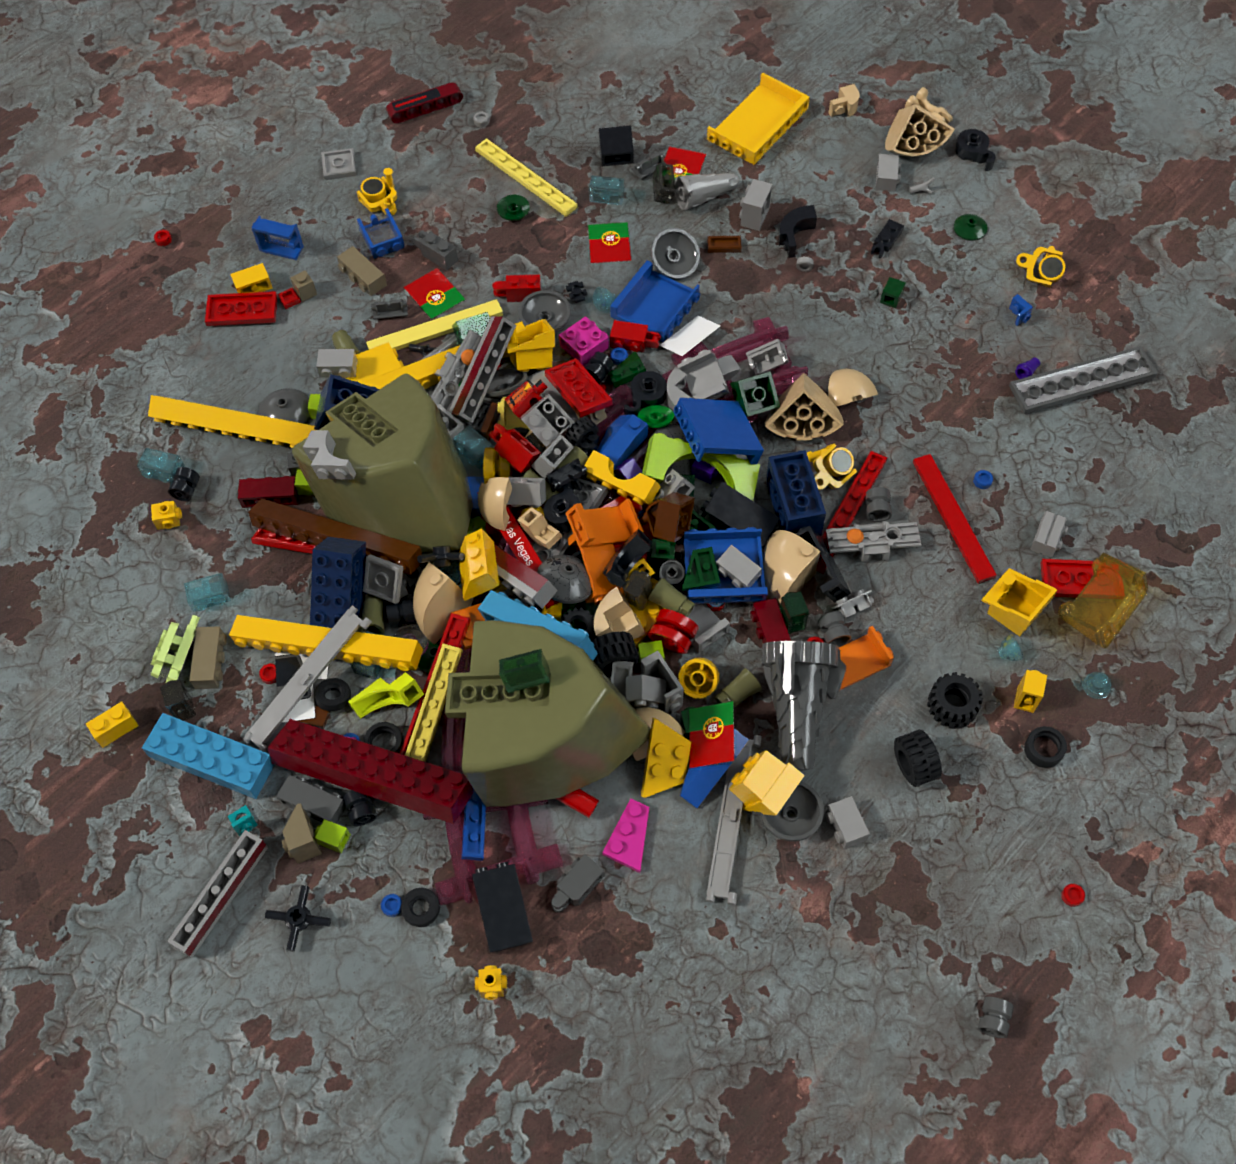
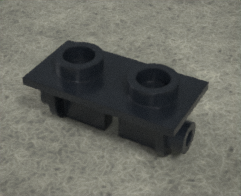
M577 458L546 475L552 492L561 489L563 485L571 481L570 478L578 479L585 476L587 468L584 465L581 466Z

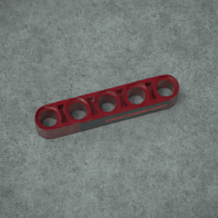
M450 82L390 102L386 106V111L392 122L397 124L458 104L462 101L463 94L455 82Z

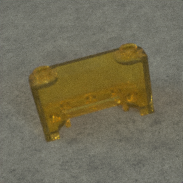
M1103 552L1092 564L1093 577L1074 602L1067 601L1061 604L1058 613L1062 620L1096 645L1105 649L1111 644L1146 596L1148 583L1146 572Z

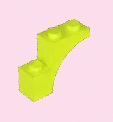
M405 672L390 684L382 678L377 679L350 699L348 703L361 719L370 712L387 705L403 704L409 707L421 698L424 693L416 680Z

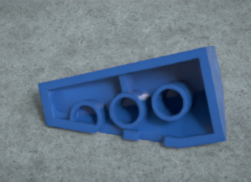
M634 414L620 415L607 428L596 452L609 457L614 463L615 469L648 437V424Z
M734 729V760L749 740L736 729ZM733 761L690 768L689 765L680 797L695 808H698Z

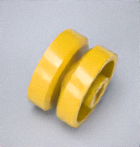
M486 447L483 460L484 484L490 478L512 477L514 472L512 465L500 456L498 459V452L494 447Z

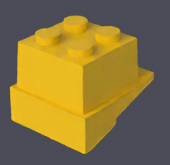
M546 319L528 324L525 329L516 332L515 328L506 348L507 353H510V361L520 372H528L530 369L546 370L552 367L555 330Z
M1009 568L981 601L990 605L987 612L988 615L1020 637L1053 599L1057 589Z
M765 750L761 753L757 752L753 757L749 756L742 765L744 767L742 772H737L731 779L733 784L729 790L744 803V811L761 812L763 815L776 816L805 775L790 763L784 764Z

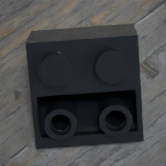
M631 125L599 128V149L602 167L634 164Z

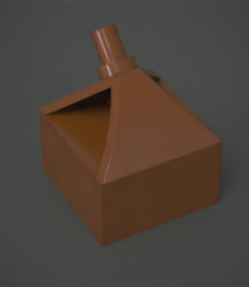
M676 492L670 493L652 502L647 507L644 516L639 519L641 526L649 523L653 537L676 542L683 538L685 531L690 530L695 497Z

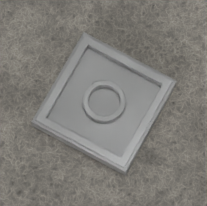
M353 148L321 152L324 180L357 176Z
M373 555L366 556L363 592L395 604L400 601L403 566Z

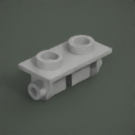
M864 589L853 593L854 597L849 600L847 597L836 601L837 605L832 607V609L837 608L843 614L844 619L857 613L854 608L855 605L858 611L872 606L874 599L867 594L872 592V590L865 592Z

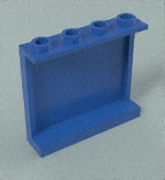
M647 260L610 305V315L618 321L648 325V331L659 333L661 335L659 341L663 343L667 337H671L674 328L681 324L684 315L690 312L692 305L698 302L701 295L699 293L700 285L697 284L694 289H691L654 271L653 263Z
M679 398L677 405H675L674 415L697 462L701 461L704 453L746 455L750 464L758 463L764 449L738 401Z
M748 527L741 530L736 528H728L726 530L712 528L707 531H699L697 529L685 531L683 536L685 575L692 551L708 547L713 549L715 562L733 545L762 568L761 576L751 587L736 588L730 578H725L718 573L720 586L688 590V599L695 604L766 600L768 590L765 587L762 529Z

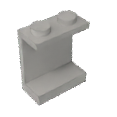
M702 350L697 356L685 358L681 361L682 363L677 365L680 370L687 374V385L692 395L691 398L715 400L730 393L716 355L711 350Z
M705 603L695 604L688 618L693 620L699 626L696 636L690 639L692 647L700 653L727 634L730 623L726 618L720 620Z
M659 651L641 659V675L659 676L660 679L666 680V688L669 693L664 695V712L673 713L678 711L683 705L684 688Z

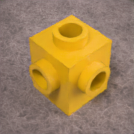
M174 501L151 504L152 521L157 530L180 526L182 511L180 507L176 506Z
M494 965L485 966L484 969H480L479 977H475V990H479L481 998L495 1000L498 997H504V989H507V975H503L501 968H497ZM493 979H494V981H493L492 983H490V984L486 983V980H493Z

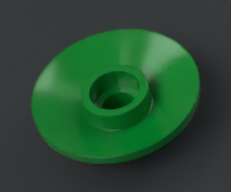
M653 405L640 410L637 417L646 422L650 428H660L673 422L674 412L668 407Z

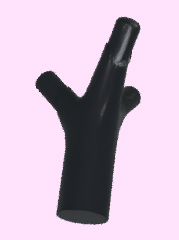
M429 344L425 346L409 345L410 351L419 352L423 357L427 355L426 352H431L437 348L429 347Z

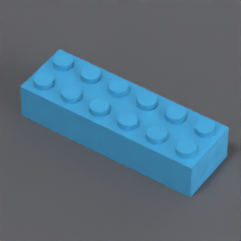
M490 590L478 607L479 612L486 621L498 620L542 626L583 649L593 661L598 655L594 648V643L590 641L589 634L582 629L576 630L565 621L559 622L550 614L544 615L533 606L529 608L518 599H510L503 592L497 593Z
M165 713L161 714L142 746V749L150 758L254 799H257L274 767L270 754Z

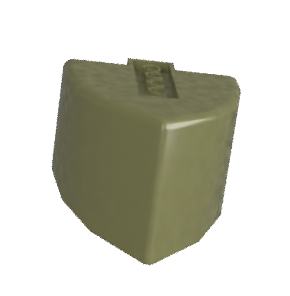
M403 374L366 399L355 392L325 412L330 423L319 430L329 431L336 443L333 456L350 461L356 472L354 479H319L311 467L313 461H310L302 448L307 438L293 447L292 454L320 507L329 519L421 547V552H433V547L450 546L451 551L460 550L464 537L468 532L473 508L467 473L437 405L421 383L411 375Z
M498 620L475 621L470 672L449 673L445 714L448 718H466L462 770L486 807L511 806L563 797L611 774L642 746L650 736L651 728L583 649L542 626Z

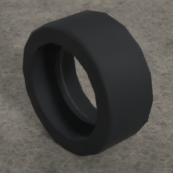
M378 722L366 731L364 743L371 745L377 735L385 732L392 733L396 738V744L389 751L400 753L404 738L399 728L393 723Z
M1042 726L1034 729L1029 734L1024 743V751L1027 758L1036 766L1050 768L1062 760L1067 751V743L1064 736L1058 730ZM1046 737L1052 740L1057 746L1056 755L1053 757L1040 755L1033 746L1035 739Z

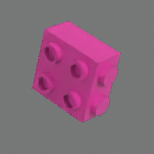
M585 316L559 334V344L572 358H577L584 366L596 352H604L609 348V337L605 331H601L594 321H590Z

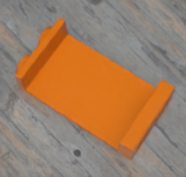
M630 498L626 499L619 506L584 510L582 503L574 504L565 513L579 548L626 542L638 528L644 532Z
M574 534L567 538L569 546H578ZM613 544L580 548L593 591L585 600L586 603L594 602L596 605L600 604L602 599L612 589L618 587L611 584L603 574L605 567L616 553ZM625 584L619 588L624 596L628 593Z
M873 626L869 627L867 635L839 647L840 660L846 665V672L840 690L891 666L894 658L893 652L889 647H886L881 633L876 631Z

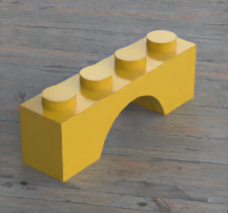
M594 450L584 465L587 468V479L595 483L599 481L602 483V486L607 487L609 490L614 488L619 495L625 498L630 496L635 503L641 506L643 503L649 506L661 488L656 480L642 473L627 480L616 478L614 476V463L609 457Z

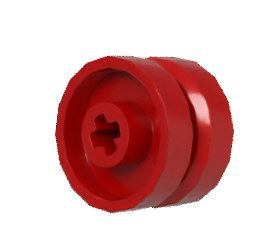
M660 609L655 618L657 624L652 625L648 637L652 641L662 640L663 647L679 654L688 653L691 646L690 639L696 636L699 626L681 613L669 609Z

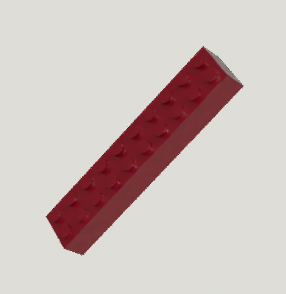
M289 719L268 746L270 758L274 765L452 824L456 822L474 793L472 785L464 774Z

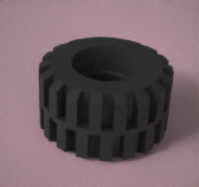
M623 631L611 632L592 640L594 648L598 653L594 663L606 677H611L612 663L615 661L633 662V667L639 662L640 657L630 633Z
M953 672L951 676L949 673L944 674L943 678L940 676L930 691L927 703L928 707H930L929 713L930 715L934 714L933 719L936 722L940 720V725L942 726L947 724L949 725L948 728L952 729L954 726H957V729L962 728L963 724L968 726L971 721H974L982 706V690H978L979 684L977 682L973 683V678L971 677L966 678V674L961 673L960 676L957 675V672ZM954 694L959 696L964 701L965 706L956 707L949 704L945 699V695Z
M918 729L895 738L894 752L898 766L911 785L918 787L941 777L942 766L938 751L931 738L923 730Z

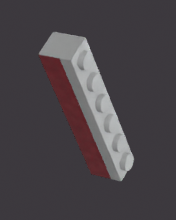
M491 316L448 411L462 422L473 423L515 330L516 325L502 316Z
M494 545L499 581H502L501 584L508 590L513 589L512 591L521 599L524 596V600L531 606L536 604L543 609L558 590L548 579Z
M246 830L242 833L167 942L172 947L191 959L194 957L268 849V846L262 839Z

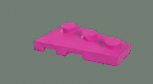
M630 798L602 852L603 856L639 873L641 872L649 816L648 806Z

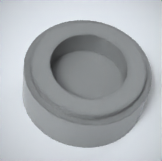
M477 112L473 117L474 124L478 127H485L490 122L489 115L486 112Z
M800 257L796 263L797 269L803 272L812 270L814 261L810 257Z

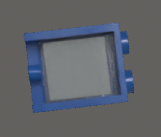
M388 208L385 209L387 218L378 221L377 216L373 214L370 216L371 224L364 226L361 219H357L359 231L373 259L405 248L403 236Z
M259 216L252 225V232L261 252L297 260L304 247L297 224L287 225L261 219Z

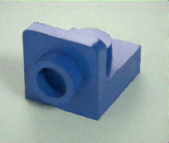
M1018 294L1012 298L1009 307L1017 315L1015 321L1017 326L1021 323H1026L1031 318L1033 308L1032 305Z

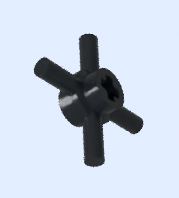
M450 546L433 547V552H422V555H418L417 561L419 563L434 561L435 567L452 566L451 560L463 561L465 554L459 553V551H451Z
M301 886L297 905L291 907L287 912L267 910L265 913V919L285 921L286 926L291 930L286 948L287 951L295 952L299 931L306 929L309 924L328 927L331 924V918L312 916L308 908L305 907L310 889L309 886ZM299 915H301V919H298L296 922L294 919L298 918Z

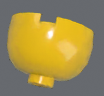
M694 658L687 661L681 667L678 674L679 682L684 688V692L692 698L702 699L711 695L716 690L720 681V673L717 666L706 658Z

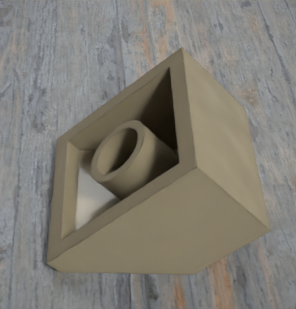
M301 803L295 806L282 831L284 839L281 840L285 852H288L290 859L294 858L298 864L322 854L319 844L315 839V832L310 817Z

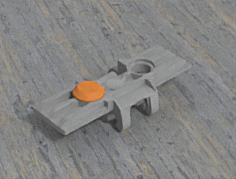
M470 329L456 354L447 352L445 355L446 361L441 369H437L435 372L436 376L442 378L432 393L431 398L436 405L440 404L447 411H449L459 389L458 385L464 377L482 338ZM448 383L453 386L454 392L452 394L446 391L445 387Z
M882 521V523L864 525L852 523V527L826 529L830 553L860 551L862 552V562H867L870 554H882V560H889L890 549L921 546L917 522L889 524L887 521ZM895 533L898 538L890 539L888 535Z

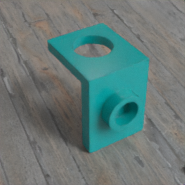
M246 805L228 816L232 823L231 826L239 836L245 830L250 832L254 827L258 826ZM246 814L236 821L238 815Z

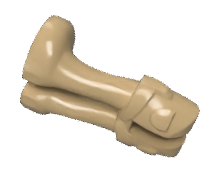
M924 87L918 91L916 97L912 95L905 104V108L916 105L946 124L950 123L953 119L946 109L936 107L928 102V90Z

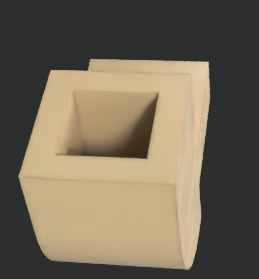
M855 84L841 87L838 99L830 101L829 114L831 117L843 113L850 117L856 113L860 94Z
M532 507L518 519L524 531L540 547L544 546L549 550L563 537L558 530L547 523L540 512Z

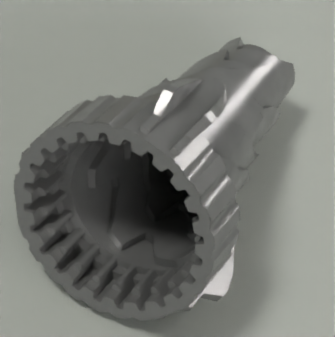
M773 641L763 643L762 665L764 666L765 678L773 695V704L776 710L777 725L779 727L778 748L781 749V762L784 764L790 763L797 770L813 769L816 737H819V723L823 715V703L825 702L826 695L830 699H836L846 672V665L840 660L839 646L811 641Z

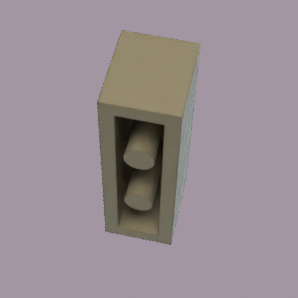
M354 246L337 256L340 271L346 273L353 283L356 282L363 292L373 296L387 286L385 275Z
M220 626L196 627L190 673V683L195 689L219 688V682L223 679L221 664L225 661L223 647L227 643V636L223 633Z

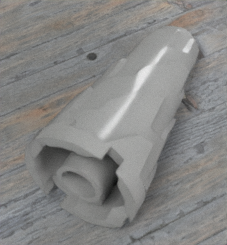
M734 173L678 176L674 181V190H678V194H675L676 201L682 210L699 206L703 202L715 199L717 196L736 189L737 185H739V178Z

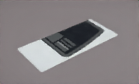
M289 652L275 653L277 695L309 656L305 654L293 655ZM313 685L282 723L288 722L289 719L297 721L315 718Z

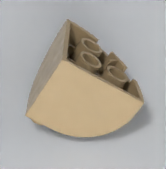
M912 105L898 111L888 132L885 148L887 151L900 156L912 157L928 154L942 146L955 129L920 107Z
M805 373L778 399L780 407L770 410L765 421V427L773 433L784 438L790 437L804 441L820 436L825 437L844 425L842 415L836 405Z
M786 530L775 531L762 550L765 587L768 590L766 599L776 598L781 611L816 574L821 551L792 532Z
M428 563L422 571L414 590L413 609L415 619L422 633L435 645L444 634L451 612L467 608L473 600L464 601L462 589L437 567Z

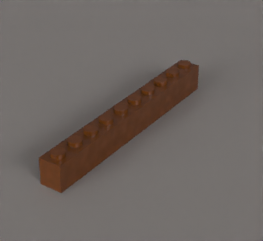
M261 499L248 511L252 526L315 546L327 537L365 541L366 556L373 555L403 566V573L411 575L421 564L417 561L418 555H422L421 547L402 540L266 499Z

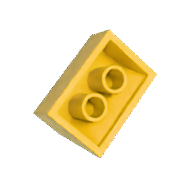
M482 528L466 535L459 553L465 554V559L459 561L464 601L499 586L494 541Z

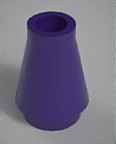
M1032 358L1019 364L1015 371L1016 376L1019 379L1032 376L1040 366L1039 359Z

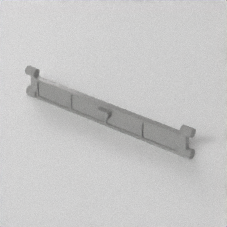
M352 605L253 724L242 740L247 744L252 741L259 747L258 750L266 752L268 747L264 743L361 626L367 629L372 621L367 617L364 620L356 615L358 609Z
M754 735L753 740L749 739L739 755L727 769L706 894V901L714 903L715 898L728 899V905H736L737 894L729 891L744 803L729 788L733 784L731 779L737 772L741 773L744 769L742 765L751 756L752 748H759L761 746L762 736Z

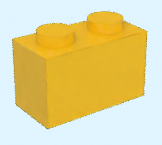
M263 263L230 274L238 293L264 292L273 289Z
M1026 670L1017 687L1013 708L1034 713L1044 696L1047 675L1041 674V672L1036 670Z
M123 702L118 703L86 723L92 736L102 748L139 726Z

